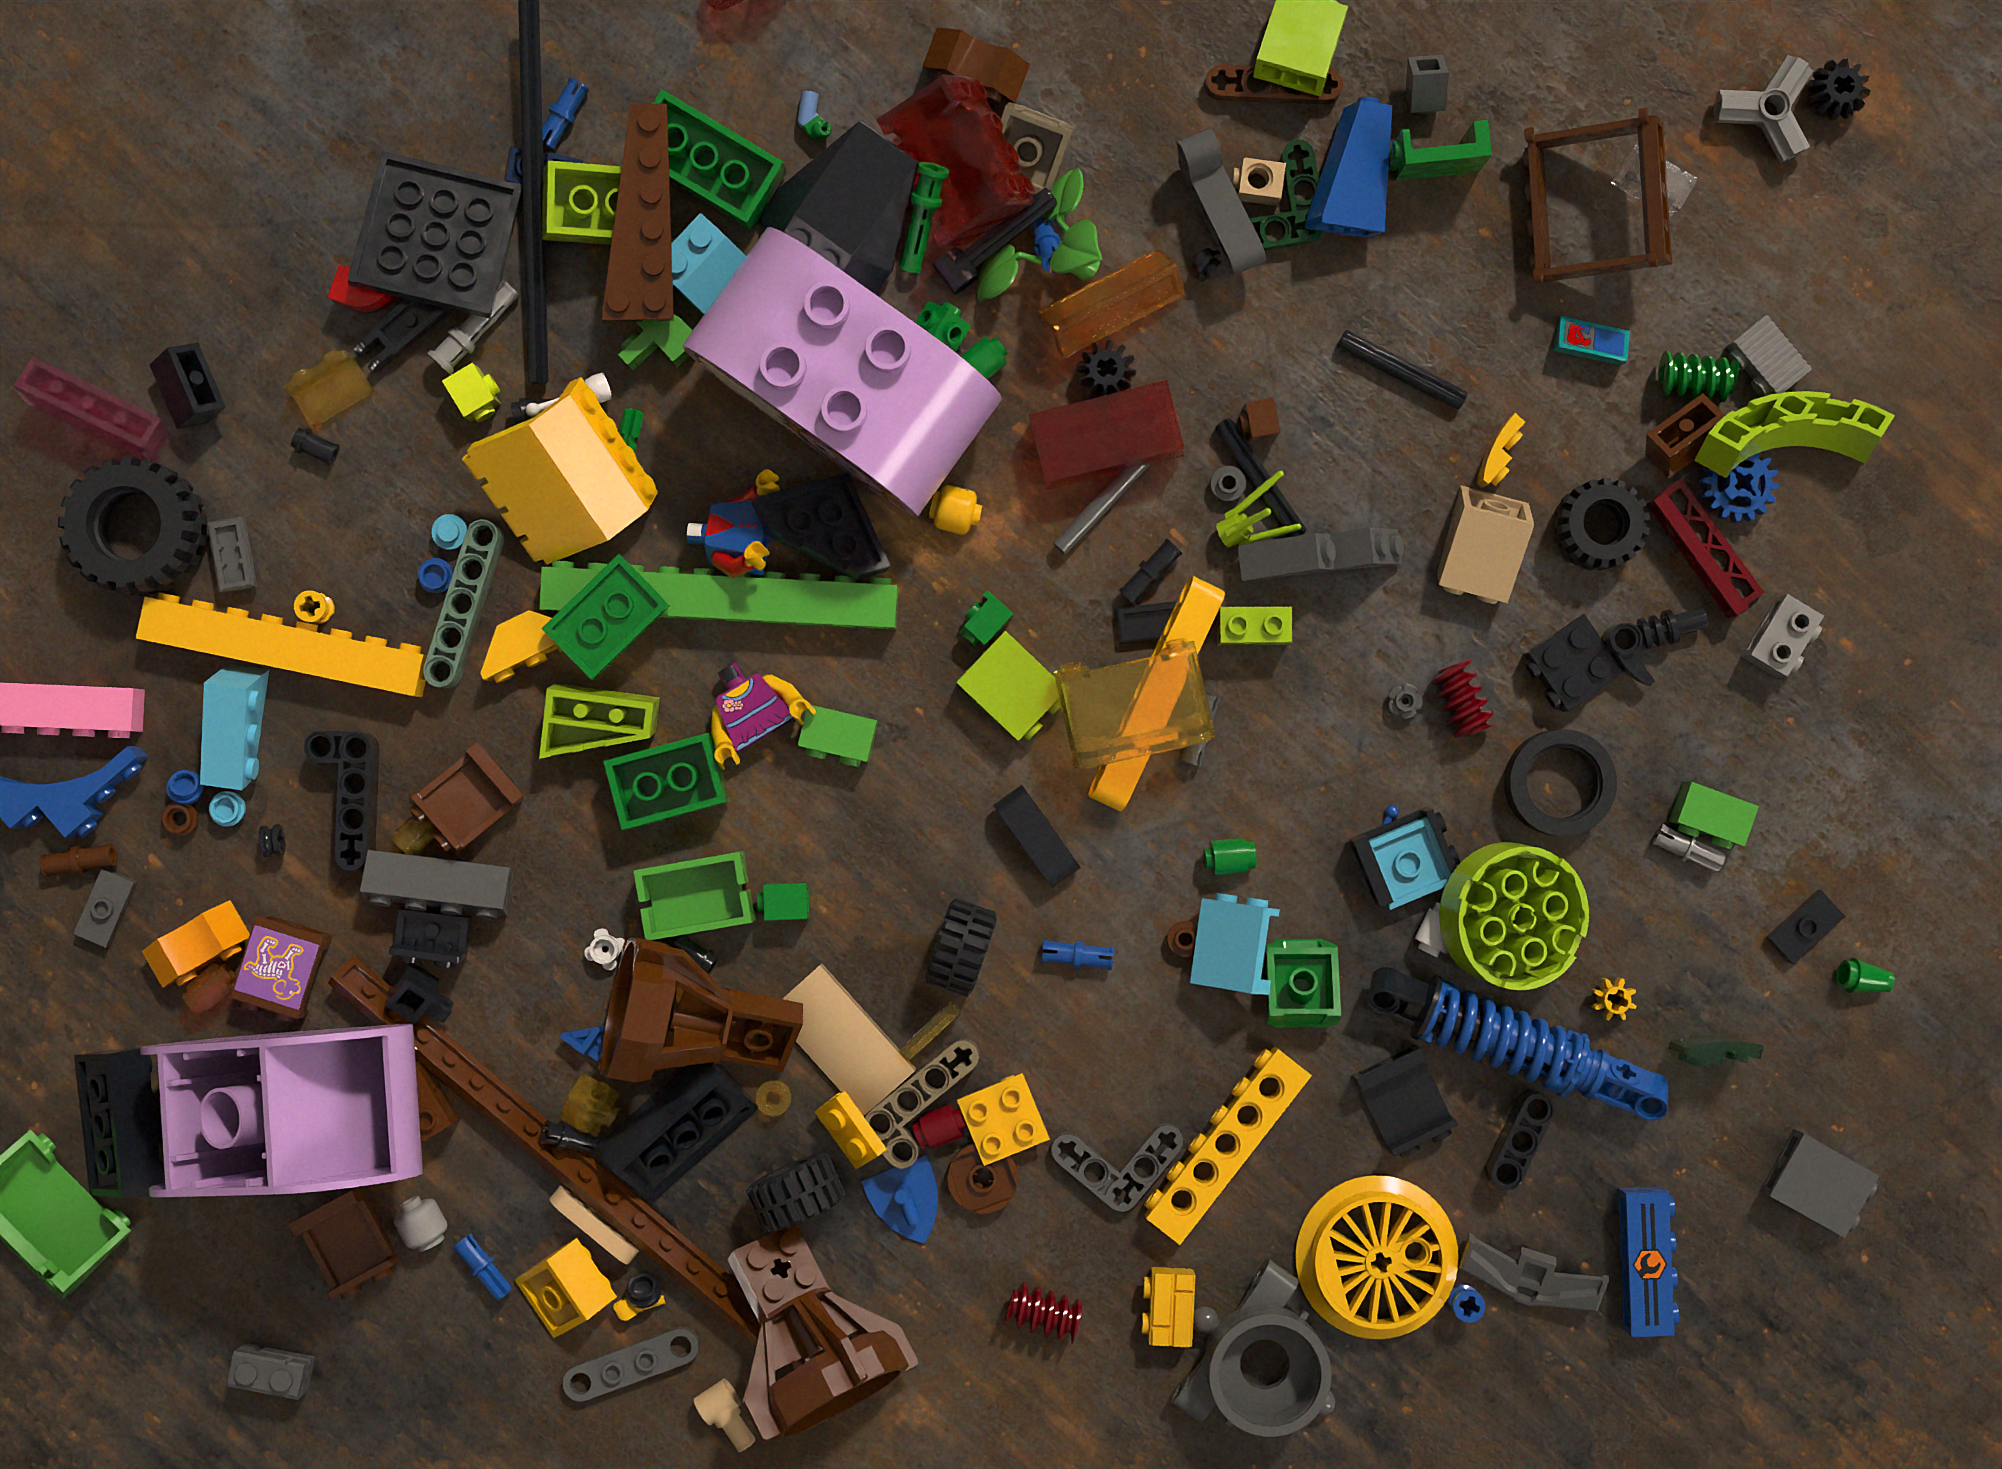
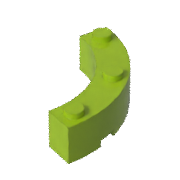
M1797 391L1771 394L1749 401L1746 407L1736 412L1732 410L1717 422L1708 433L1694 461L1727 478L1736 466L1757 453L1779 447L1806 446L1838 452L1865 464L1895 415L1857 399H1853L1851 403L1830 399V393Z

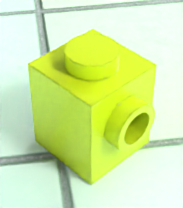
M474 363L467 365L442 380L463 417L470 422L474 420L481 422L488 419L496 412L494 408L501 405L496 396L500 392L496 382L490 374L484 376L480 368Z

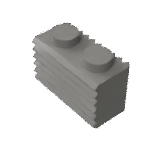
M1768 315L1756 321L1726 346L1731 352L1728 354L1729 360L1738 359L1739 370H1746L1753 379L1751 381L1752 388L1761 397L1784 393L1812 370L1811 366L1807 364L1802 355L1793 347V344L1780 332Z

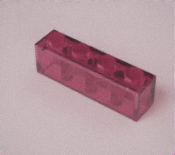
M33 356L14 384L23 402L142 460L153 461L169 435L161 418Z

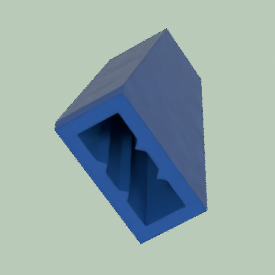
M1360 97L1358 102L1344 107L1305 221V229L1361 238H1370L1385 232L1392 105L1379 103V99L1375 97Z

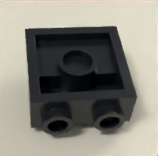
M1585 614L1578 616L1523 654L1527 659L1524 665L1529 674L1535 680L1540 679L1547 689L1544 694L1548 702L1554 709L1560 708L1562 712L1572 710L1597 693V690L1624 673Z

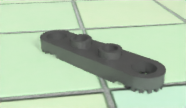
M681 1326L575 1364L567 1371L563 1378L564 1392L574 1401H586L687 1364L696 1357L699 1351V1337L694 1330ZM678 1336L686 1337L691 1343L690 1352L686 1355L676 1354L672 1348L674 1338ZM577 1373L586 1374L591 1380L590 1389L582 1392L580 1390L577 1391L572 1384L573 1376Z

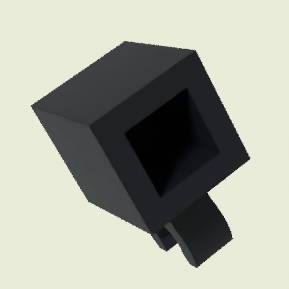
M407 963L390 984L385 1006L416 1024L424 1012L430 1014L437 1021L444 1023L452 1013L450 1008L454 1002L444 995L437 994L439 978L415 963Z

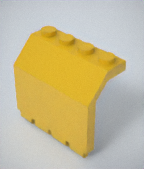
M582 377L571 381L559 399L534 418L471 444L467 450L468 454L462 458V461L476 480L486 478L480 486L496 509L506 506L500 514L516 537L526 535L520 540V543L534 562L543 559L546 564H550L552 561L560 560L608 541L644 514L658 493L653 479L645 473L637 461L633 449L627 446L617 431L615 422L607 416L599 404L595 392L587 386Z

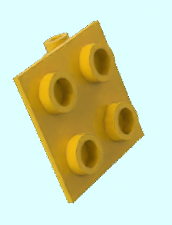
M1023 1073L1016 1076H1008L997 1084L957 1099L984 1166L1050 1140Z

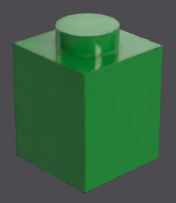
M809 882L764 884L763 891L757 893L758 913H764V921L808 919L810 917Z

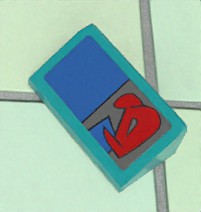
M1560 316L1553 351L1622 366L1627 362L1630 331Z

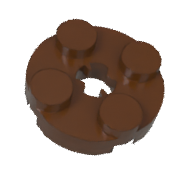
M974 1142L962 1147L952 1158L947 1176L949 1191L954 1200L962 1207L964 1206L966 1209L979 1214H989L1004 1208L1012 1199L1019 1180L1018 1168L1012 1155L984 1166ZM984 1168L986 1172H992L994 1178H989L990 1185L983 1187L981 1182L975 1183L973 1181V1174L977 1175V1169Z

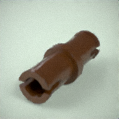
M111 843L90 848L75 846L70 851L41 855L39 865L43 876L46 877L68 872L83 874L88 869L110 865L115 866L118 861V855L114 844Z

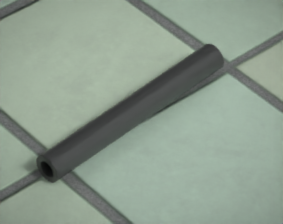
M1149 441L1053 542V545L1062 554L1066 555L1160 456L1161 451Z

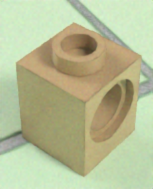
M1243 158L1240 168L1234 167L1232 185L1237 190L1240 201L1278 206L1282 196L1286 163ZM1254 174L1261 175L1266 181V186L1261 189L1254 188L1249 184L1248 177Z

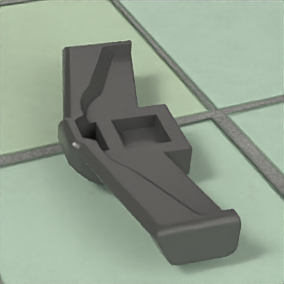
M1471 1233L1468 1234L1459 1269L1511 1297L1514 1302L1530 1307L1544 1306L1597 1312L1609 1283L1608 1275L1598 1277L1554 1272L1556 1257L1521 1247L1516 1261L1478 1240Z

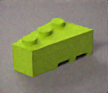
M553 684L546 691L539 759L650 738L656 733L660 697Z

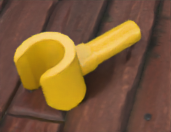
M662 1295L653 1306L640 1309L630 1305L626 1297L614 1303L613 1309L619 1319L627 1321L639 1312H643V1310L666 1303Z

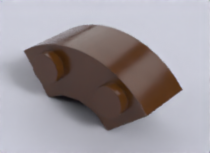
M937 27L922 67L935 74L933 80L947 87L957 85L980 94V98L987 103L1000 105L1001 101L1016 103L1030 63L1009 48L984 42L963 30Z

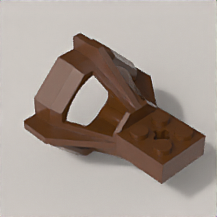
M629 937L623 943L621 961L614 979L603 1031L602 1050L598 1059V1069L600 1074L605 1077L634 1083L649 1080L654 1072L667 1068L703 1063L718 1064L720 1060L783 1072L803 1025V1003L722 988L684 950L669 947L665 943Z
M797 1224L773 1232L734 1250L727 1259L759 1322V1332L743 1406L762 1442H767L773 1438L776 1441L801 1434L853 1408L893 1383L900 1375L914 1369L918 1365V1359L900 1325L831 1292ZM774 1267H778L784 1272L783 1279L779 1274L773 1275L771 1273ZM853 1333H856L858 1335L857 1337L851 1340L848 1337ZM790 1364L792 1372L776 1381L775 1371Z

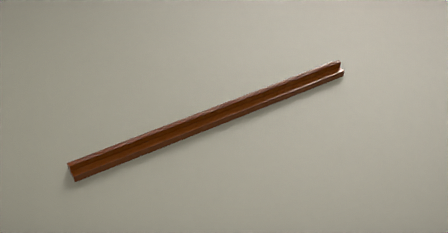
M353 956L331 976L328 984L377 1026L413 1024L415 1058L753 1346L756 1345L759 1322L736 1279L590 1155L569 1148L557 1150L552 1147V1144L541 1143L540 1132L547 1119L424 1014L414 1024L386 1007L385 1002L390 985L357 957Z

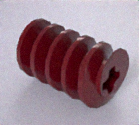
M1470 658L1437 671L1439 675L1431 681L1432 685L1444 686L1436 695L1437 698H1449L1450 700L1442 708L1443 712H1455V715L1447 721L1448 724H1460L1461 726L1453 734L1454 738L1467 737L1498 724L1486 723L1494 713L1492 710L1480 709L1488 702L1487 697H1475L1483 687L1481 684L1469 683L1477 675L1476 671H1464V668L1471 663Z
M1022 1282L1016 1290L1013 1289L1003 1324L1007 1325L1014 1316L1016 1317L1018 1329H1021L1026 1321H1030L1031 1333H1035L1038 1327L1043 1325L1044 1337L1048 1338L1051 1332L1056 1329L1058 1341L1061 1342L1069 1333L1071 1334L1072 1345L1082 1316V1301L1076 1299L1071 1307H1069L1068 1296L1062 1295L1058 1302L1055 1303V1293L1051 1290L1042 1299L1040 1287L1036 1286L1028 1294L1027 1283Z

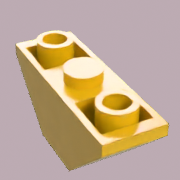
M528 610L497 625L480 673L483 680H495L496 684L504 682L516 675L515 669L525 664L528 668L537 666L547 660L545 654L556 649L560 653L564 652L541 629L552 618Z

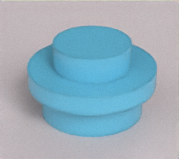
M446 514L440 516L434 522L432 537L441 548L453 550L462 546L468 528L460 517Z
M223 791L216 794L209 805L211 818L221 826L238 824L246 812L243 798L232 791Z

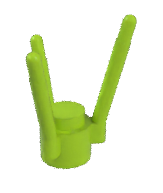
M1283 471L1275 473L1239 505L1224 513L1226 519L1216 524L1217 532L1222 542L1228 548L1237 544H1251L1301 529L1300 524H1294L1249 535L1253 532L1252 524L1270 515L1271 510L1266 508L1250 517H1247L1244 513L1239 515L1284 475Z

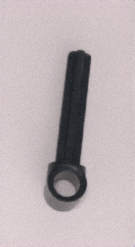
M1043 188L966 250L963 251L960 247L952 248L937 259L932 267L953 295L960 293L978 278L979 272L976 269L978 266L1054 208L1058 203L1049 189Z

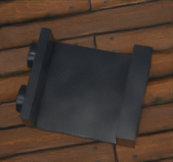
M1424 807L1348 839L1375 905L1383 907L1394 901L1369 843V840L1420 818L1427 817L1450 874L1460 864L1455 847L1452 844L1448 846L1443 835L1447 831V827L1440 812L1434 813L1432 808Z
M1416 1044L1352 1075L1389 1152L1393 1156L1400 1154L1402 1158L1421 1149L1419 1144L1431 1138L1433 1142H1437L1452 1134L1451 1129L1458 1126L1456 1119L1450 1115L1425 1064L1427 1059L1422 1049Z

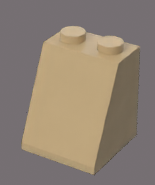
M1461 485L1437 572L1438 584L1443 586L1445 591L1452 594L1461 595L1463 592L1477 595L1478 599L1486 603L1496 604L1498 601L1508 603L1534 528L1529 503Z

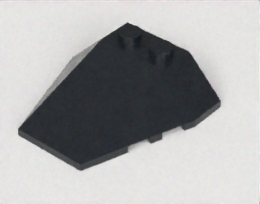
M861 120L775 191L759 220L765 229L767 227L775 228L793 237L824 257L872 293L878 295L894 268V257L898 241L901 239L902 224L906 208L909 206L919 161Z

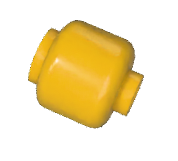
M945 485L941 492L936 491L934 493L929 518L934 519V526L937 529L964 535L969 531L971 525L978 526L983 506L976 504L977 495L974 491L953 485Z

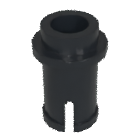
M309 427L306 429L298 428L291 441V447L296 449V453L302 454L304 452L325 462L329 466L333 464L340 450L339 444H334L313 434L312 429Z
M685 934L681 935L672 946V948L684 950L707 974L718 960L713 955V950H705Z

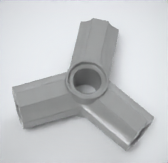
M1787 55L1763 92L1719 90L1714 103L1713 116L1715 117V123L1755 124L1757 127L1762 128L1780 164L1810 148V145L1798 125L1791 107L1813 72L1809 67V63L1799 57ZM1764 103H1772L1776 107L1777 115H1770L1765 110Z

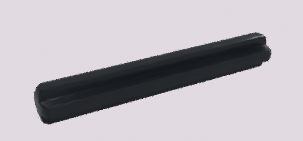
M1345 330L1337 346L1339 349L1455 409L1461 408L1467 398V391L1350 330Z
M1226 418L1215 427L1216 433L1256 490L1271 478L1270 474L1231 418ZM1275 483L1260 496L1261 499L1271 510L1272 515L1281 527L1294 524L1301 525L1300 530L1286 534L1287 537L1305 534L1306 527Z

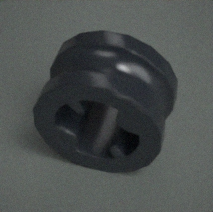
M280 824L274 825L272 829H269L268 826H261L259 829V846L264 857H271L273 852L277 856L284 855L285 834Z

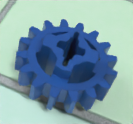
M1757 453L1743 461L1750 465L1748 468L1736 466L1727 478L1703 466L1702 470L1708 474V477L1700 479L1698 484L1707 486V491L1700 494V497L1710 498L1712 501L1707 506L1708 511L1718 508L1720 510L1718 513L1719 519H1724L1731 514L1732 523L1740 522L1742 515L1746 522L1754 520V511L1759 515L1765 514L1767 509L1764 503L1772 504L1776 501V498L1770 494V491L1780 488L1779 484L1771 481V477L1777 475L1778 470L1769 471L1767 468L1772 459L1769 457L1760 460V453ZM1718 477L1720 478V490H1719V491H1718V486H1717ZM1738 478H1741L1744 482L1740 486V490H1737L1734 486L1737 484ZM1759 478H1760V483H1761L1760 491H1759V489H1758V480H1759ZM1731 500H1737L1742 505L1745 504L1747 507H1736L1730 505L1728 502Z

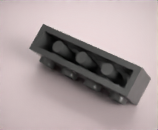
M368 850L360 892L366 899H369L370 904L376 906L390 907L391 902L403 903L406 909L414 911H426V907L440 908V912L447 915L460 916L462 911L475 912V916L481 919L497 920L498 915L508 916L515 875L510 867Z

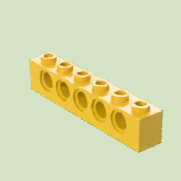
M1276 1046L1270 1051L1264 1049L1253 1064L1256 1067L1249 1079L1246 1077L1241 1078L1231 1092L1235 1096L1227 1107L1221 1105L1210 1119V1122L1213 1124L1205 1135L1199 1133L1188 1147V1150L1191 1152L1183 1164L1177 1161L1166 1175L1169 1182L1161 1192L1155 1189L1144 1204L1147 1208L1144 1212L1146 1219L1179 1245H1181L1312 1076ZM1267 1077L1275 1078L1278 1084L1276 1091L1271 1095H1263L1259 1091L1261 1081ZM1247 1105L1253 1106L1256 1110L1255 1118L1249 1123L1238 1121L1237 1114L1239 1109ZM1222 1134H1230L1234 1137V1144L1227 1151H1220L1215 1147L1216 1139ZM1200 1162H1207L1212 1165V1173L1205 1179H1198L1193 1175L1195 1166ZM1179 1190L1189 1192L1191 1195L1189 1203L1183 1207L1173 1205L1171 1199L1175 1192Z

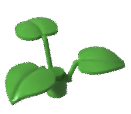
M1075 168L1055 181L1051 193L1058 203L1043 215L1042 218L1048 222L1056 219L1058 225L1065 233L1063 241L1059 243V247L1051 257L1049 267L1058 274L1071 272L1080 280L1087 281L1097 272L1102 255L1099 250L1097 230L1094 223L1085 219L1069 228L1064 220V215L1070 214L1076 209L1083 192L1082 171ZM1006 244L988 258L980 270L976 289L978 301L982 303L983 300L991 299L1004 292L1016 277L1018 261L1027 260L1041 264V258L1023 252L1015 253V248L1011 244Z

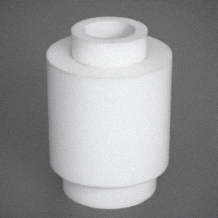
M1438 902L1435 903L1433 910L1429 908L1414 938L1420 941L1419 949L1435 957H1438L1440 951L1445 954L1448 953L1440 930V903Z

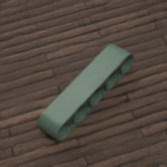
M480 519L471 523L462 543L424 664V677L429 684L435 687L452 688L460 682L505 539L501 528L488 520ZM490 528L493 532V539L488 545L481 546L478 542V535L483 529ZM473 562H480L482 574L479 578L471 580L467 574L468 567ZM468 595L471 598L472 606L467 613L460 614L457 609V602L462 596ZM452 629H458L461 634V641L456 647L451 648L447 644L446 636ZM446 662L451 670L450 676L441 682L436 677V669L438 665Z

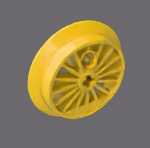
M1371 1175L1354 1178L1335 1186L1312 1206L1298 1234L1295 1260L1301 1288L1311 1306L1324 1320L1335 1328L1356 1337L1389 1339L1418 1329L1433 1318L1443 1307L1456 1280L1459 1255L1456 1235L1450 1220L1441 1206L1428 1193L1418 1186L1399 1178ZM1383 1202L1378 1237L1368 1203ZM1391 1203L1405 1206L1387 1237ZM1361 1206L1369 1239L1366 1238L1347 1212ZM1413 1211L1424 1219L1411 1231L1402 1233ZM1342 1217L1362 1245L1332 1229L1333 1225ZM1428 1229H1431L1435 1241L1428 1243L1421 1235ZM1330 1237L1357 1251V1253L1333 1250ZM1413 1242L1420 1243L1422 1248L1420 1254L1415 1258H1407L1405 1256L1406 1247ZM1438 1250V1264L1429 1263L1432 1252ZM1381 1252L1386 1258L1382 1259V1266L1377 1267L1373 1261L1376 1260V1254ZM1336 1260L1352 1261L1355 1263L1338 1267ZM1407 1271L1436 1272V1276L1431 1286ZM1355 1273L1348 1280L1342 1283L1340 1276ZM1396 1275L1428 1293L1417 1304ZM1389 1280L1412 1309L1398 1315ZM1362 1281L1348 1306L1345 1294ZM1381 1283L1391 1318L1377 1319ZM1372 1285L1368 1318L1355 1315Z

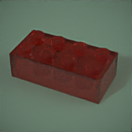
M1167 380L1029 414V421L1046 490L1118 473L1141 465L1183 457L1184 444Z

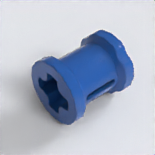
M1459 1284L1452 1289L1447 1302L1453 1313L1463 1322L1472 1323L1478 1321L1483 1316L1486 1306L1482 1296L1468 1284ZM1470 1298L1473 1301L1472 1306L1466 1305L1463 1309L1459 1305L1460 1301H1467Z

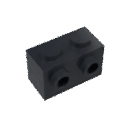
M198 342L166 348L150 364L176 429L206 424L226 407Z

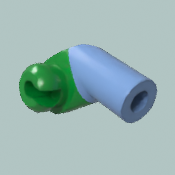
M802 91L797 119L798 125L810 139L822 142L830 136L831 125L816 113L819 94L812 91Z

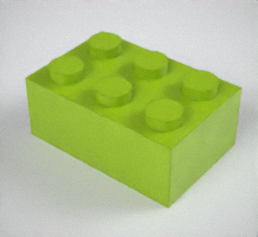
M548 161L543 168L542 240L611 245L622 167Z

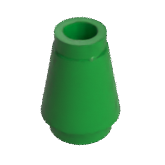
M1851 958L1849 961L1843 960L1839 964L1836 973L1838 986L1844 988L1847 993L1890 992L1895 981L1894 974L1891 971H1886L1856 958Z

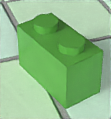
M814 705L812 706L816 710L815 715L806 710L798 746L806 748L804 755L825 759L826 753L840 755L839 763L860 767L861 761L869 762L878 726L877 720Z
M1682 782L1668 822L1679 825L1677 832L1696 838L1701 833L1712 837L1710 844L1731 850L1733 845L1745 847L1759 806L1694 782Z

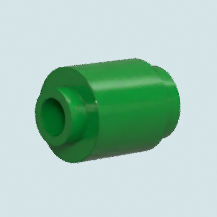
M984 336L960 357L988 380L1007 364L1004 356L1008 352L996 337L989 340Z
M1244 838L1209 841V848L1203 849L1204 867L1206 870L1211 869L1213 876L1247 873L1248 869L1256 868L1255 844L1253 840L1245 841Z

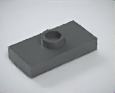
M241 516L208 522L207 526L219 592L226 593L257 587L246 518Z
M101 869L73 934L105 948L110 947L138 882L109 869Z

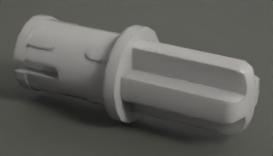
M1661 824L1656 832L1658 836L1654 837L1653 845L1660 846L1681 856L1680 860L1683 862L1690 860L1713 872H1718L1725 861L1724 853L1696 841V837H1688L1664 824Z

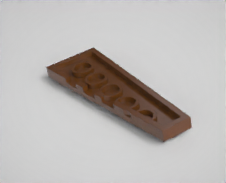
M630 104L602 309V322L674 321L667 104Z

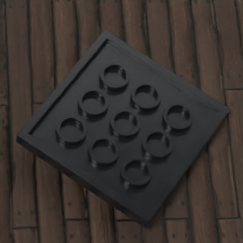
M382 151L348 276V285L491 319L523 185Z

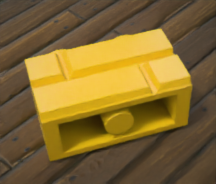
M1152 1267L1151 1277H1144L1143 1299H1149V1313L1142 1312L1141 1333L1148 1335L1149 1345L1192 1347L1195 1295L1194 1270Z

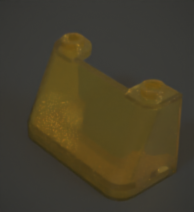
M1186 638L1173 639L1165 643L1166 648L1160 650V655L1090 670L1088 666H1081V662L1075 661L1060 666V670L1053 671L1075 768L1082 769L1196 745L1215 738L1213 720L1194 641L1187 642Z

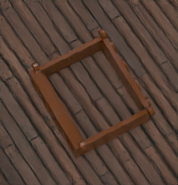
M1648 108L1639 109L1638 118L1534 135L1533 127L1524 129V136L1528 147L1524 148L1523 160L1530 174V182H1527L1525 185V194L1528 204L1532 206V217L1528 218L1527 226L1530 238H1534V252L1530 253V266L1532 267L1536 284H1541L1543 281L1551 282L1672 264L1663 121L1656 115L1648 116ZM1638 133L1645 254L1551 268L1543 149Z

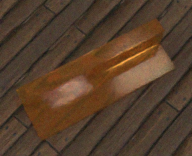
M1155 250L1039 310L1038 314L1040 319L1052 330L1058 352L1066 358L1185 295L1178 265L1160 250Z

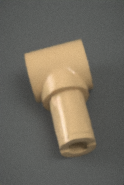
M723 1378L694 1398V1404L703 1420L708 1425L715 1423L717 1428L722 1427L738 1452L744 1451L755 1442L756 1438L739 1415L741 1412L739 1409L741 1401L727 1379Z

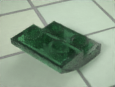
M1696 1035L1671 1041L1668 1049L1678 1052L1679 1060L1709 1068L1710 1062L1722 1065L1724 1056L1725 1058L1744 1063L1748 1062L1749 1057L1761 1060L1764 1045L1733 1036Z

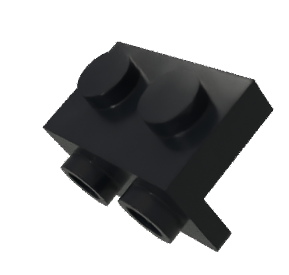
M401 907L398 909L395 942L390 946L389 954L399 956V961L407 963H419L421 959L434 960L435 966L455 967L456 963H461L467 958L472 916H453L437 911H414Z

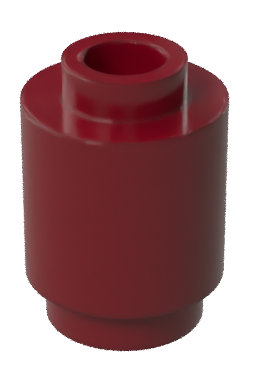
M951 1103L920 1115L919 1120L912 1123L915 1137L922 1149L927 1147L934 1149L964 1137L963 1129L968 1127L960 1107L954 1109Z

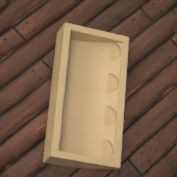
M822 963L783 998L784 1000L803 1003V1025L796 1042L841 1092L846 1091L863 1116L915 1072L916 1067Z

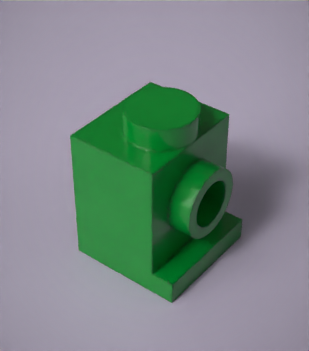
M988 590L983 594V598L986 600L983 606L977 602L965 614L964 618L968 622L959 632L973 646L980 642L986 647L1014 616Z

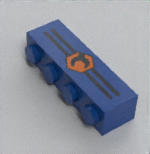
M1660 1186L1618 1188L1623 1330L1631 1337L1675 1336L1674 1325L1679 1324V1309L1677 1304L1673 1303V1289H1677L1678 1276L1676 1268L1672 1267L1671 1254L1676 1253V1237L1670 1229V1218L1675 1216L1674 1199L1672 1196H1669L1667 1190Z

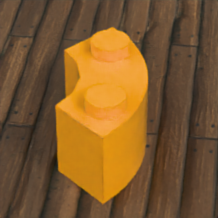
M229 900L201 913L183 926L156 939L142 953L163 988L174 982L180 987L197 978L198 974L196 971L221 957L223 961H226L242 952L243 950L240 945L249 939L250 933Z

